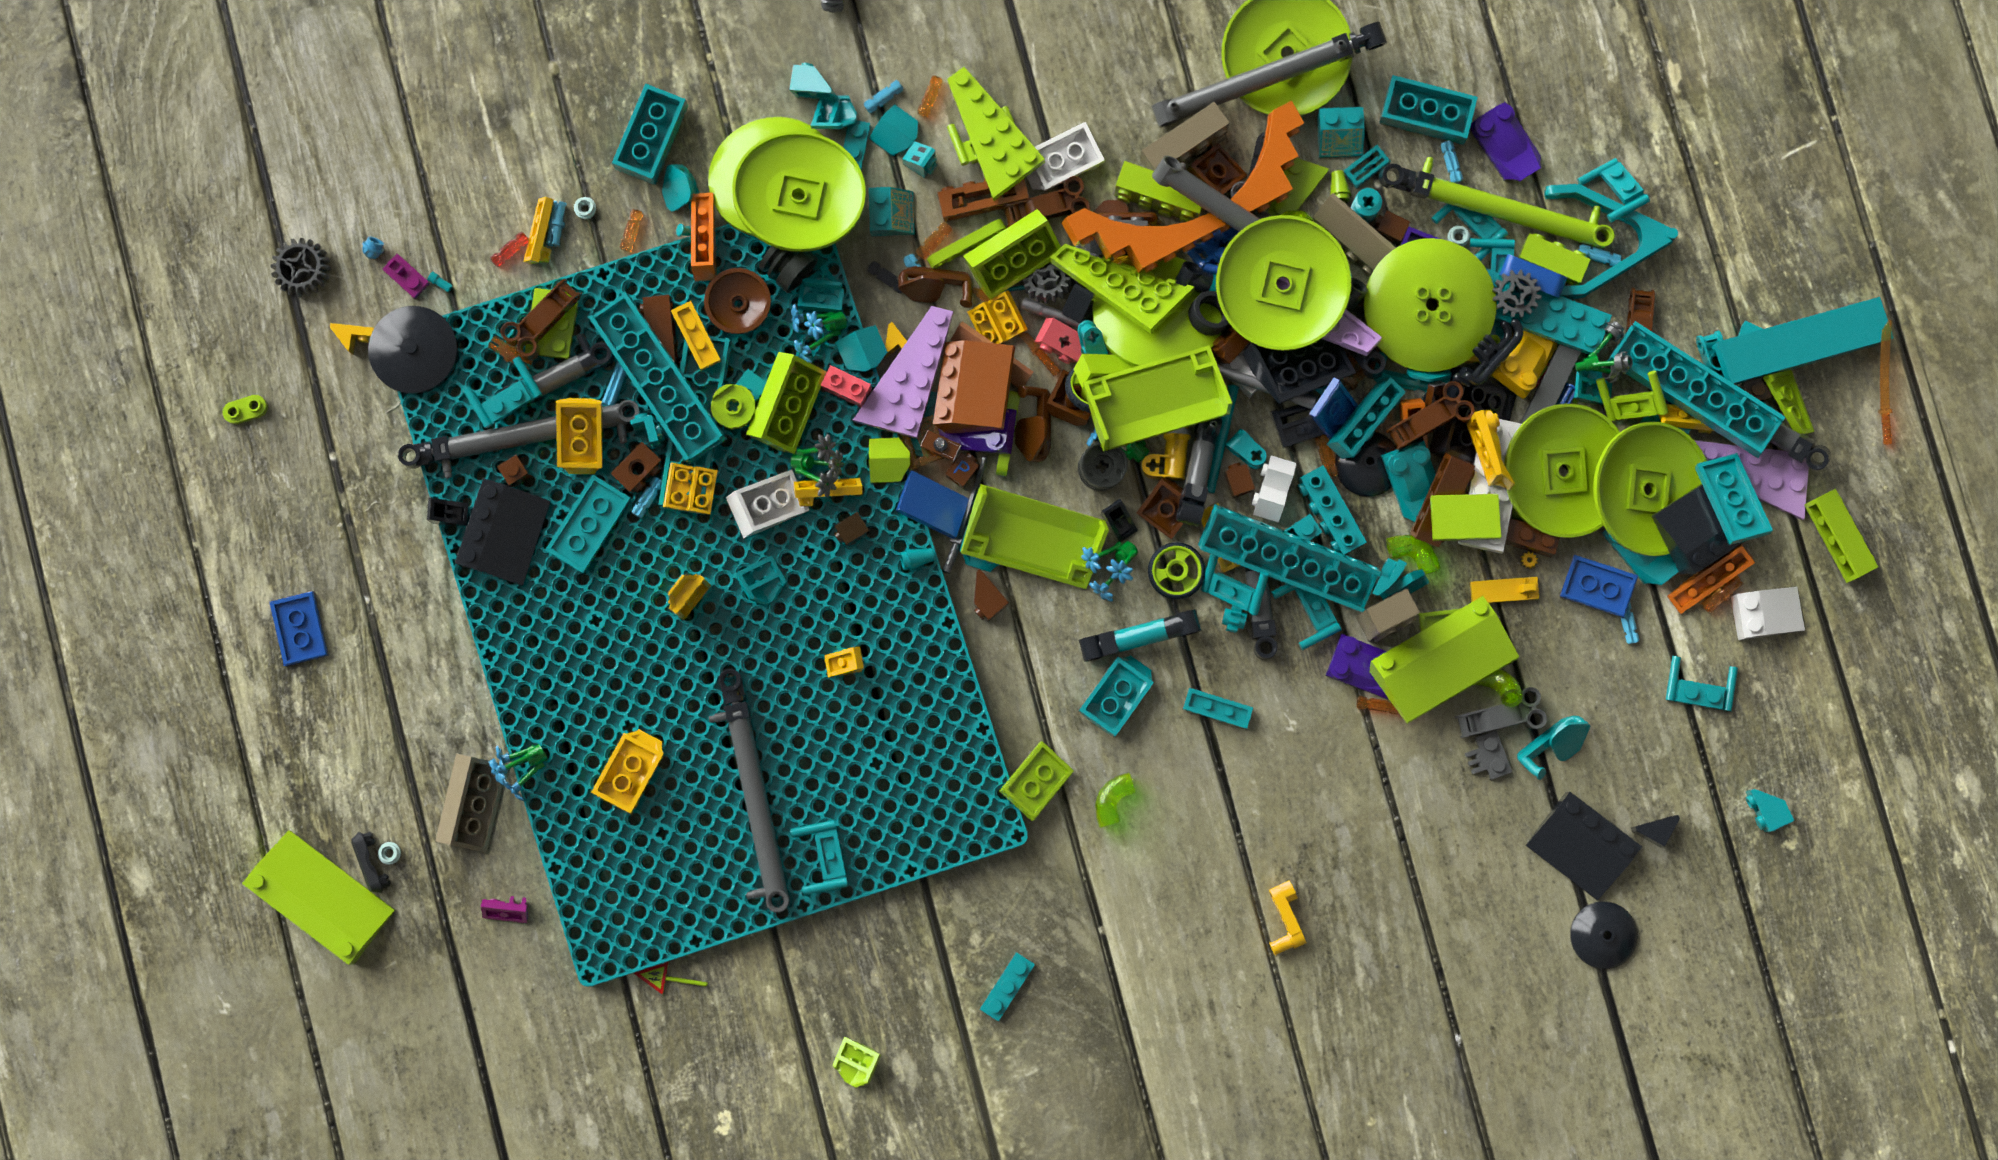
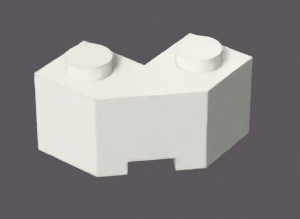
M1270 456L1268 464H1263L1260 474L1264 476L1259 493L1255 492L1251 504L1255 506L1253 515L1279 522L1294 475L1295 462Z

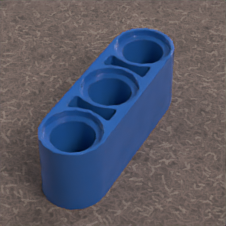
M1507 254L1499 274L1502 275L1504 273L1509 277L1510 270H1513L1515 275H1518L1520 270H1522L1523 276L1531 273L1529 279L1531 281L1537 279L1535 287H1541L1540 291L1557 298L1560 297L1568 278L1510 254Z

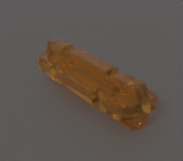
M935 75L931 77L930 86L927 87L921 101L922 105L919 106L917 111L918 115L925 118L929 117L930 107H933L939 92L938 89L941 88L943 79Z
M632 209L630 212V220L627 222L623 235L624 240L620 244V249L626 252L632 251L634 245L632 242L636 239L640 226L639 222H641L643 213L636 209Z
M942 222L937 227L938 230H934L923 242L924 245L918 247L916 254L921 259L925 260L930 255L929 252H933L945 239L943 237H947L952 232V228L947 223Z
M1326 435L1316 437L1315 442L1316 446L1320 448L1318 452L1322 465L1325 466L1331 478L1336 477L1339 472L1337 466H1334L1335 459L1332 450L1327 445L1329 440Z
M1363 696L1357 698L1356 707L1359 709L1368 708V710L1385 713L1389 711L1391 714H1399L1394 705L1388 702V700L1367 699V697Z

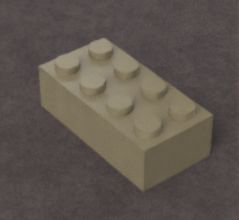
M1213 102L1143 149L1140 162L1144 168L1154 171L1163 157L1168 155L1187 165L1190 163V158L1195 155L1197 157L1203 155L1208 150V146L1213 143L1216 145L1226 138L1225 135L1228 132L1229 121L1217 104Z
M1405 589L1366 609L1357 617V620L1367 640L1374 639L1375 642H1378L1388 637L1394 631L1396 633L1416 621L1415 616L1420 612L1408 589Z

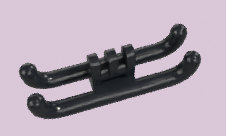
M1514 318L1511 320V325L1506 320L1501 321L1500 326L1504 331V337L1498 344L1490 335L1486 334L1483 337L1484 341L1481 340L1478 343V347L1476 346L1472 350L1481 364L1472 374L1466 372L1464 378L1461 374H1455L1453 376L1454 381L1460 383L1462 387L1484 384L1521 342L1523 326L1520 321ZM1511 325H1512L1513 328H1514V332H1515V333H1514V336H1513V332H1512V327H1511Z

